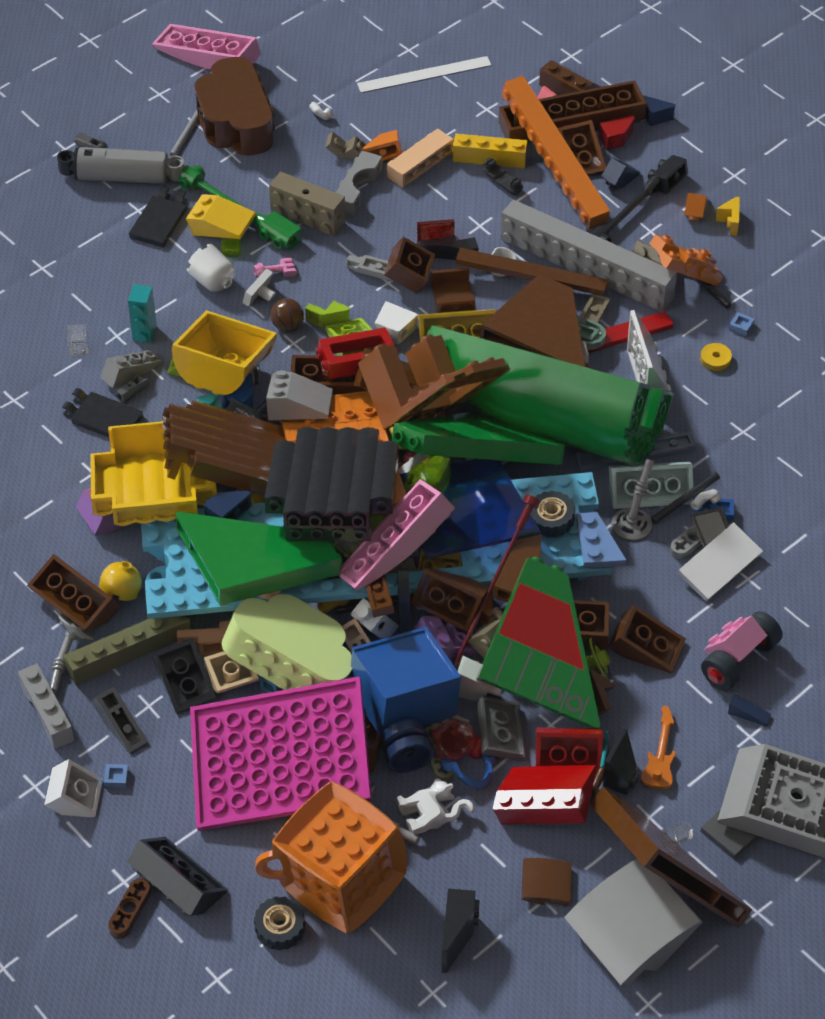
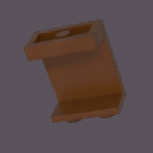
M469 267L431 271V285L436 313L475 310V297L471 293L469 282Z

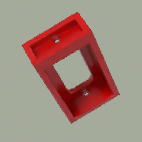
M386 327L318 339L316 356L318 360H321L322 370L327 373L330 380L357 375L358 363L361 361L364 352L343 356H334L333 354L375 347L380 344L388 346L394 343Z

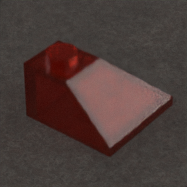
M454 219L417 222V244L418 241L453 236L455 231Z

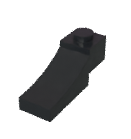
M455 235L418 241V245L435 254L434 258L456 260L460 248L474 251L479 249L475 237L456 240Z

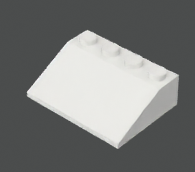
M631 310L627 353L636 381L671 392L670 384L666 383V371L661 368V356L657 355V344L653 342L651 334L635 310Z

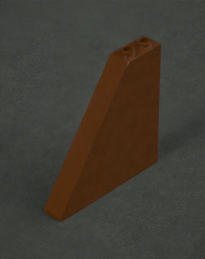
M541 274L536 276L481 325L479 337L481 339L585 367L573 288Z
M602 787L591 801V807L645 868L738 928L751 913L752 909L635 807L605 787Z

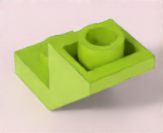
M333 301L324 310L309 303L305 307L306 321L321 328H325V325L350 320V307Z

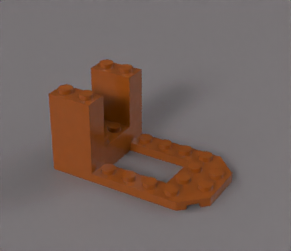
M433 334L422 337L421 342L413 344L411 346L412 349L405 353L417 385L410 387L394 344L388 346L380 344L374 347V351L365 354L364 359L358 365L384 430L393 428L394 423L446 416L509 372L511 369L508 362L504 358L495 360L494 357H491L482 363L473 361L467 364V367L455 371L442 335L433 336Z

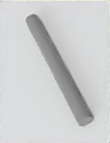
M197 110L170 152V156L178 155L199 120Z

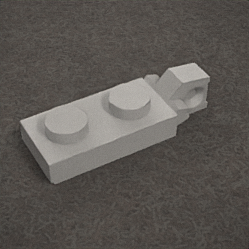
M368 255L363 257L348 256L346 268L394 282L384 276L388 264L387 260Z

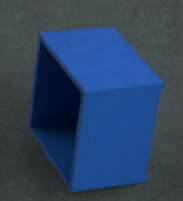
M427 627L352 647L350 678L360 676L362 680L364 712L379 735L388 726L406 719H416L422 721L425 726L456 716L461 676Z

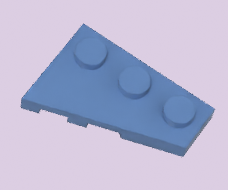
M597 512L576 513L584 568L626 565L624 555Z

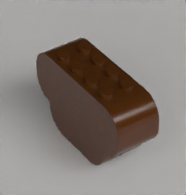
M229 57L215 62L211 67V74L201 76L194 85L197 114L199 115V122L206 141L217 148L232 147L236 153L245 156L268 151L274 142L273 131L275 130V124L272 120L274 110L272 106L269 107V97L265 95L263 83H260L259 72H255L253 64L243 57Z

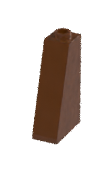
M527 529L520 531L494 585L493 598L508 603L525 560L528 557L532 559V556L540 558L542 534Z

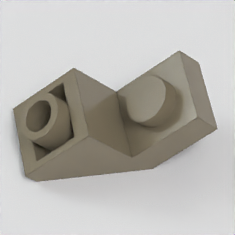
M332 132L327 137L325 147L338 158L355 159L363 151L366 143L357 136L345 142L341 137Z

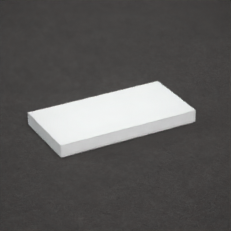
M732 523L681 567L677 574L707 602L760 556L763 550L735 523Z

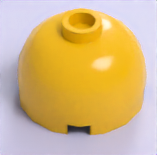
M127 561L114 562L103 570L99 588L111 597L114 594L120 596L119 600L130 601L136 599L141 590V574Z

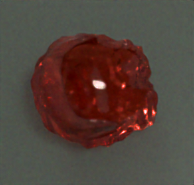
M458 719L449 720L432 732L433 740L437 744L436 752L441 759L449 758L455 760L468 756L473 750L477 738L472 726Z

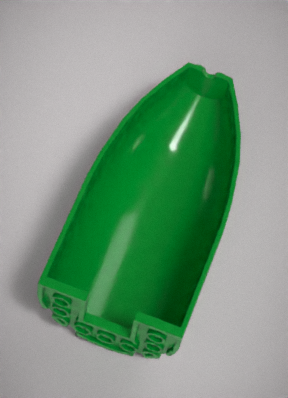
M433 325L427 335L433 334V336L442 335L455 371L467 367L466 365L473 361L482 363L491 357H494L495 360L504 358L508 362L511 369L509 372L466 401L482 413L500 422L574 449L633 466L641 465L644 462L643 457L645 455L650 456L655 448V437L660 436L673 399V392Z

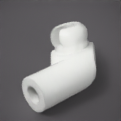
M312 102L309 105L311 111L323 120H329V117L333 116L329 108L323 111L316 102Z
M715 489L701 492L692 501L691 507L694 510H699L708 500L715 504L721 499V495Z

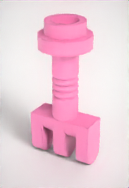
M292 258L280 259V265L263 266L262 263L254 265L255 277H259L266 268L273 273L283 272L284 277L297 275Z

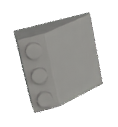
M284 370L272 372L266 398L268 420L328 419L333 389L293 372H286Z

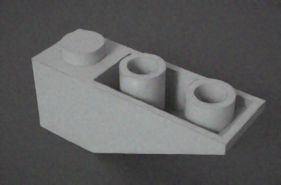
M150 350L107 358L100 378L112 388L122 387L136 374L141 373L144 375L161 364L162 360Z

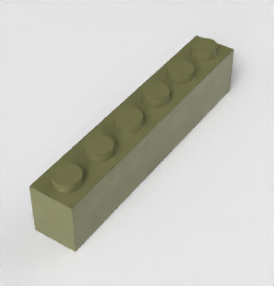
M187 615L147 619L65 654L67 672L75 685L177 642V630L191 629L190 620Z

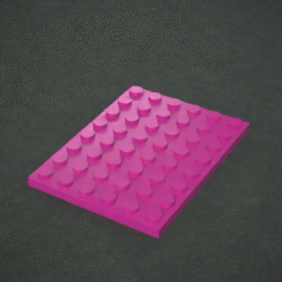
M360 676L190 707L195 815L198 831L293 815L317 791L332 781L348 788L368 802L372 801L362 680Z

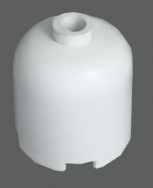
M207 244V248L204 250L199 248L189 259L188 262L191 265L187 268V272L209 291L218 292L227 289L232 284L235 275L234 266L213 244Z

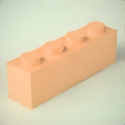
M437 128L425 138L416 142L411 148L402 152L394 160H391L387 164V178L404 188L453 153V138Z

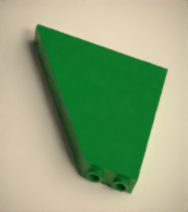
M475 412L394 423L392 441L398 443V446L422 455L561 465L565 450L564 444Z
M185 512L175 513L176 530L220 606L340 575V565H342L343 561L341 554L337 553L334 549L332 541H286V531L282 526Z

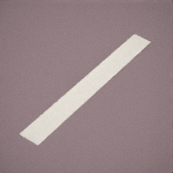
M485 56L360 82L357 85L360 92L490 66L491 63L488 57Z

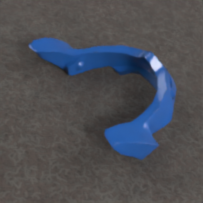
M482 755L485 773L483 778L477 781L471 780L469 776H463L456 762L441 759V764L446 771H453L457 778L467 786L482 788L488 785L493 776L491 764L495 763V756Z

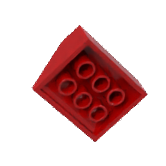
M596 765L512 767L497 790L493 811L501 824L586 823L597 767Z

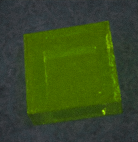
M222 239L221 253L225 257H240V239Z

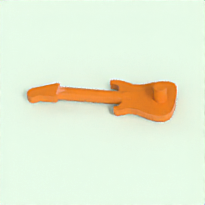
M663 706L661 708L662 730L657 756H653L651 752L648 753V765L642 772L641 783L650 788L668 790L671 788L673 781L670 766L674 761L675 751H672L670 755H666L670 729L671 726H674V721L670 708Z

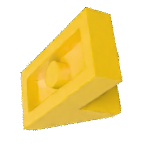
M735 197L717 208L716 221L727 222V228H730V236H737L740 197Z

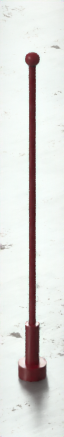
M525 495L523 503L526 505L516 524L515 534L453 662L455 668L520 531L524 530L533 508L538 509L541 504V500L532 495Z

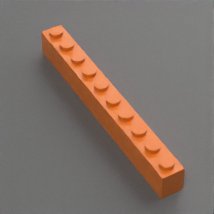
M522 75L504 82L503 99L509 103L512 113L516 114L521 127H524L527 131L529 140L534 142L538 154L542 155L545 165L553 172L554 179L562 186L564 195L569 197L571 205L579 213L582 223H585L588 229L607 222L610 214L609 208L525 77Z

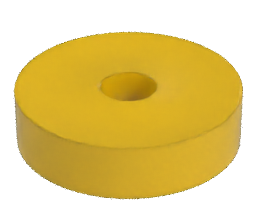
M711 343L701 350L700 361L705 368L711 371H722L730 366L732 353L727 346Z

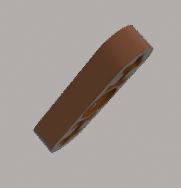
M138 878L130 883L109 920V932L112 937L122 939L131 931L151 894L150 884L147 880ZM141 887H144V891L141 890L137 895L136 889L139 890ZM128 904L136 906V909L131 913L123 910ZM123 918V928L120 927L118 930H116L115 926L119 927Z

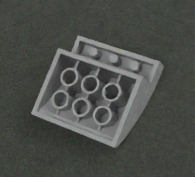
M638 859L625 865L600 883L564 917L618 983L623 986H630L644 970L658 971L703 922L669 882L645 868Z

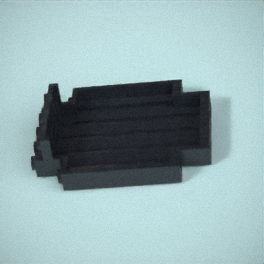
M304 427L298 429L295 443L283 440L274 444L264 497L265 513L283 514L286 541H371V514H393L399 462L398 443L393 441L380 442L379 430L371 427L360 430L351 427L339 430L331 427L321 429Z

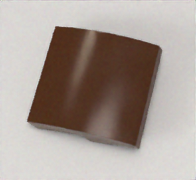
M524 858L521 900L540 905L548 901L568 906L571 902V863L547 858Z

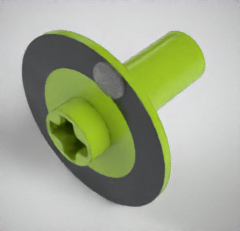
M592 637L589 639L593 655L586 657L588 669H600L602 675L611 681L612 676L608 666L611 663L607 652L601 650L597 641Z

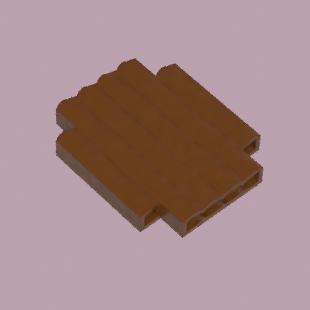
M192 400L191 405L187 404L186 408L171 403L168 408H164L162 429H165L163 433V439H165L163 449L165 450L164 458L166 462L164 468L167 469V478L175 480L181 463H185L190 467L191 476L265 496L274 444L285 440L281 425Z

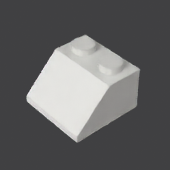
M68 759L52 768L44 805L61 815L95 817L103 778Z

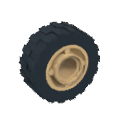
M545 491L540 495H536V498L541 500V504L538 509L533 508L529 517L533 530L546 537H558L569 532L575 520V505L572 499L559 491Z
M284 896L269 898L266 902L261 903L254 917L255 933L258 940L264 946H268L269 949L286 950L290 949L291 946H295L303 938V933H305V917L301 906L295 900ZM278 921L285 922L283 925H275Z

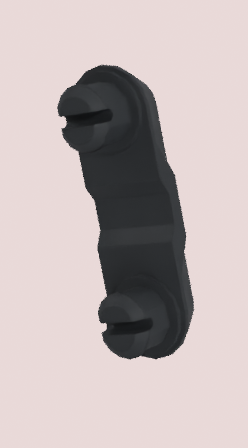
M493 158L485 160L482 167L483 171L497 185L503 187L514 196L523 190L521 180L510 176L497 164L496 160Z

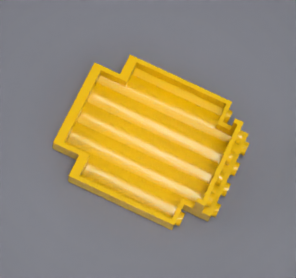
M164 421L110 426L108 431L111 452L90 454L93 515L106 516L113 513L114 524L119 526H127L135 522L147 524L155 520L168 522L175 519L176 512L198 514L197 504L204 506L209 498L217 494L216 482L191 476L190 467L185 463H181L175 480L167 478V469L164 468L166 462L164 458L165 450L163 449L165 442L163 433L165 429H162Z

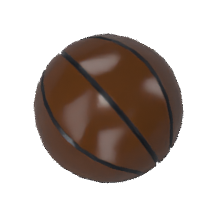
M284 298L273 305L270 317L277 329L282 332H291L301 326L304 320V311L302 306L294 299Z

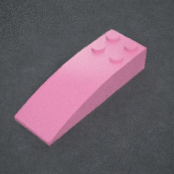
M169 24L152 43L154 48L168 55L207 69H211L215 62L229 57H243L254 64L261 55L256 37Z
M420 479L394 507L393 514H388L372 532L371 541H364L340 567V575L338 576L356 590L377 580L422 545L436 531L440 524L450 516L455 507L441 492Z

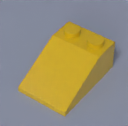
M202 194L186 220L193 236L241 239L256 213L218 195Z

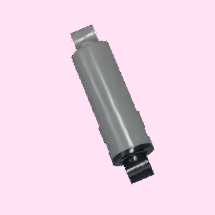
M76 147L74 152L63 150L57 154L59 173L65 176L74 175L75 180L165 184L167 178L171 181H179V174L185 167L182 157L175 155L168 158L166 151Z

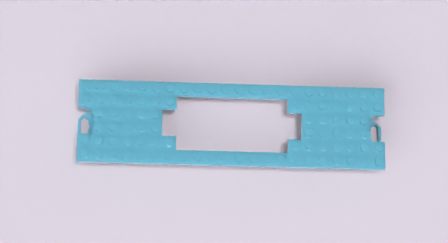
M592 472L433 487L441 492L455 507L453 510L455 523L476 521L480 548L460 550L462 567L436 570L472 578L486 586H490L517 529L516 524L526 505L523 503L525 495L529 494L536 497V495H540L545 491H559L564 495H568L575 505L574 525L565 535L558 537L542 535L540 559L544 560V564L552 567V565L561 567L564 569L563 573L568 574L569 578H578V581L586 580L588 576L612 574V566L584 568L576 513L592 512L599 507ZM265 503L252 504L247 511L236 519L284 527L283 514L265 513ZM197 509L199 515H205L204 509ZM175 519L168 522L155 520L151 523L141 524L143 552H149L166 564V566H159L150 571L145 580L148 619L235 611L239 604L244 601L219 605L177 532ZM528 519L524 529L533 530ZM424 570L409 572L410 594L415 593ZM397 573L385 574L390 596L398 595ZM341 578L317 580L281 590V594L292 595L307 604L368 598L366 586L356 590ZM258 596L252 597V598L262 599V600H265V601H267V602L269 601V600H267V599H264V598H261V597H258Z

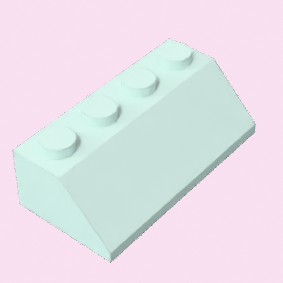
M654 463L647 481L649 485L645 487L647 491H644L646 494L642 496L640 507L668 506L692 489V463ZM645 464L639 466H608L613 509L631 508L635 495L633 491L636 489L635 485H638L636 482L640 480ZM693 498L687 501L685 504H691Z

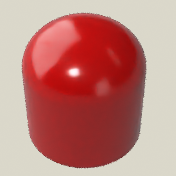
M473 737L467 747V753L473 759H480L483 755L481 741L478 737Z

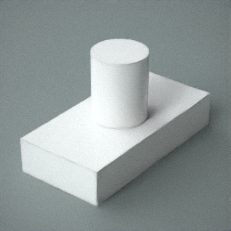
M267 268L245 292L243 304L249 307L258 296H261L268 302L274 298L276 293L267 287L273 272Z

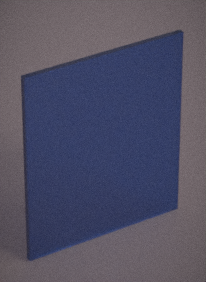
M470 459L400 474L406 494L421 479L441 492L455 507L450 516L420 545L427 559L506 543L512 540L517 529L516 524L525 508V504L500 460ZM531 515L524 530L520 531L516 540L540 534V530Z

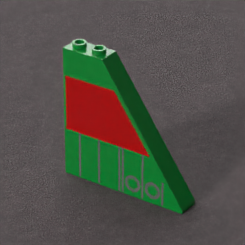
M532 556L531 559L528 557L521 569L476 679L591 729H599L600 721L568 574L563 573L564 569L556 565H552V567L545 565L544 560Z

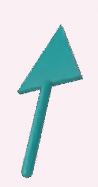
M610 730L606 731V744L603 746L601 768H604L605 760L609 754Z

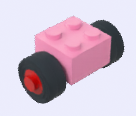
M757 611L747 618L740 617L734 622H728L721 628L723 632L720 635L716 634L708 640L710 644L704 650L709 656L701 664L702 673L715 688L722 691L731 689L740 680L742 675L737 662L745 658L755 647L762 651L773 649L783 637L780 625L772 616L762 611Z

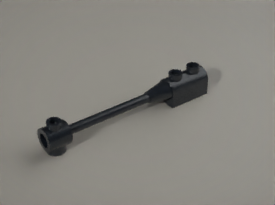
M676 155L670 156L667 160L661 159L658 163V169H651L648 172V181L640 194L604 228L598 226L593 231L587 230L586 232L612 243V237L609 233L646 197L657 191L670 192L688 174L687 160Z

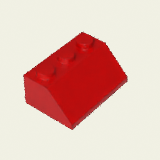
M536 727L535 766L596 765L597 773L602 758V729Z

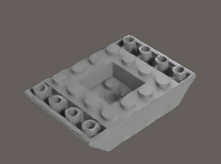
M767 744L740 748L717 823L825 858V763ZM791 793H799L802 799L793 798Z

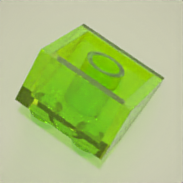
M430 455L411 468L403 484L406 494L420 479L443 494L450 480V458Z

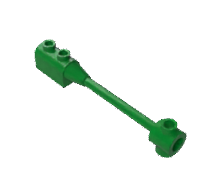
M186 165L180 172L178 177L179 185L183 189L188 187L193 190L202 188L211 195H218L241 205L204 182L206 174L200 165H195L194 167ZM273 211L267 216L255 212L256 216L252 223L259 229V235L263 240L270 238L273 240L276 248L281 249L285 247L288 250H291L302 241L301 227L277 212Z

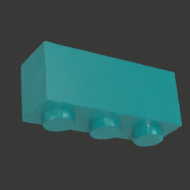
M133 284L128 298L133 341L152 343L157 328L152 286Z

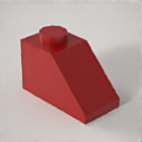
M634 115L600 123L599 137L606 150L625 145L634 131Z

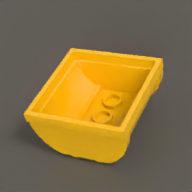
M206 310L173 343L172 356L174 365L180 376L188 384L194 385L195 388L210 390L215 395H227L236 391L255 366L271 353L275 345L277 333Z

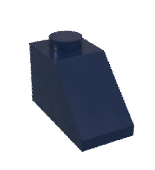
M611 158L601 177L606 180L605 183L610 187L615 188L618 186L623 188L640 174V171L625 162Z
M249 491L218 492L205 502V515L236 520L252 506L251 493Z

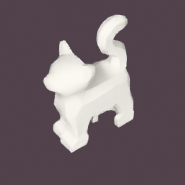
M435 779L430 788L419 790L408 798L397 797L398 808L402 816H407L414 812L419 813V818H409L406 820L409 831L416 835L429 829H438L445 823L455 820L459 817L463 807L467 808L470 813H473L475 806L470 800L462 799L453 805L451 813H445L438 802L453 800L455 797L451 794L453 784H447V782L440 779Z

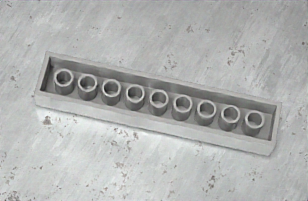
M514 199L501 213V240L571 272L608 279L607 288L663 312L674 299L677 276L675 271L666 269L656 262Z

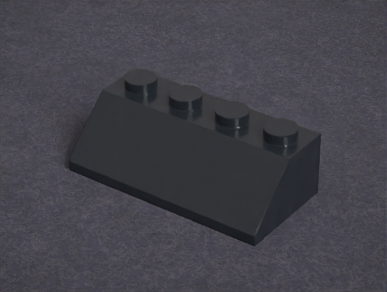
M166 836L139 840L127 861L134 867L133 869L136 873L148 879L151 886L163 892L165 898L177 904L181 908V912L187 916L204 914L228 891L226 887Z

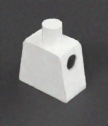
M386 301L375 321V329L386 327L393 343L400 344L418 328V314Z
M365 598L351 612V616L381 639L391 637L399 628V625L387 615L373 618L370 602ZM385 622L383 628L380 629L378 627L379 624Z
M462 657L458 668V673L461 676L459 697L477 701L479 696L486 697L487 693L499 697L501 689L476 679L482 664L467 657Z

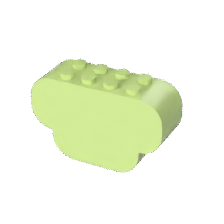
M288 594L275 595L268 602L258 598H249L242 601L236 608L222 639L223 650L231 659L284 690L347 679L352 670V655L343 646L346 638L343 627L331 617Z

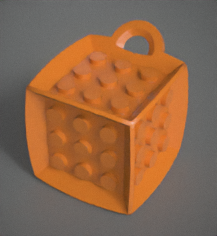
M332 781L317 791L292 815L273 839L272 850L262 853L257 857L255 869L264 878L278 879L283 888L309 911L333 927L349 934L363 924L387 900L402 881L407 871V854L401 831L388 816L366 799ZM279 859L283 870H272L267 864L271 860Z

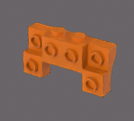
M654 235L650 245L658 252L661 264L666 269L715 286L719 285L723 276L718 272L719 269L714 266L717 261L711 257L712 253L704 248L702 250L693 248V250L689 248L684 249L676 246L673 243L674 239L668 235Z

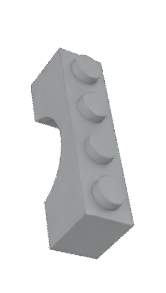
M361 151L360 155L355 157L353 166L347 170L346 177L340 181L338 190L335 192L345 196V215L353 217L357 212L361 202L360 191L356 187L364 182L376 181L382 171V156Z
M38 663L18 671L20 686L28 701H31L36 708L45 733L54 750L73 742L72 726Z

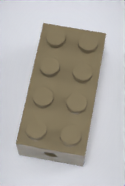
M281 171L269 184L271 212L275 211L292 221L334 237L346 223L345 196Z

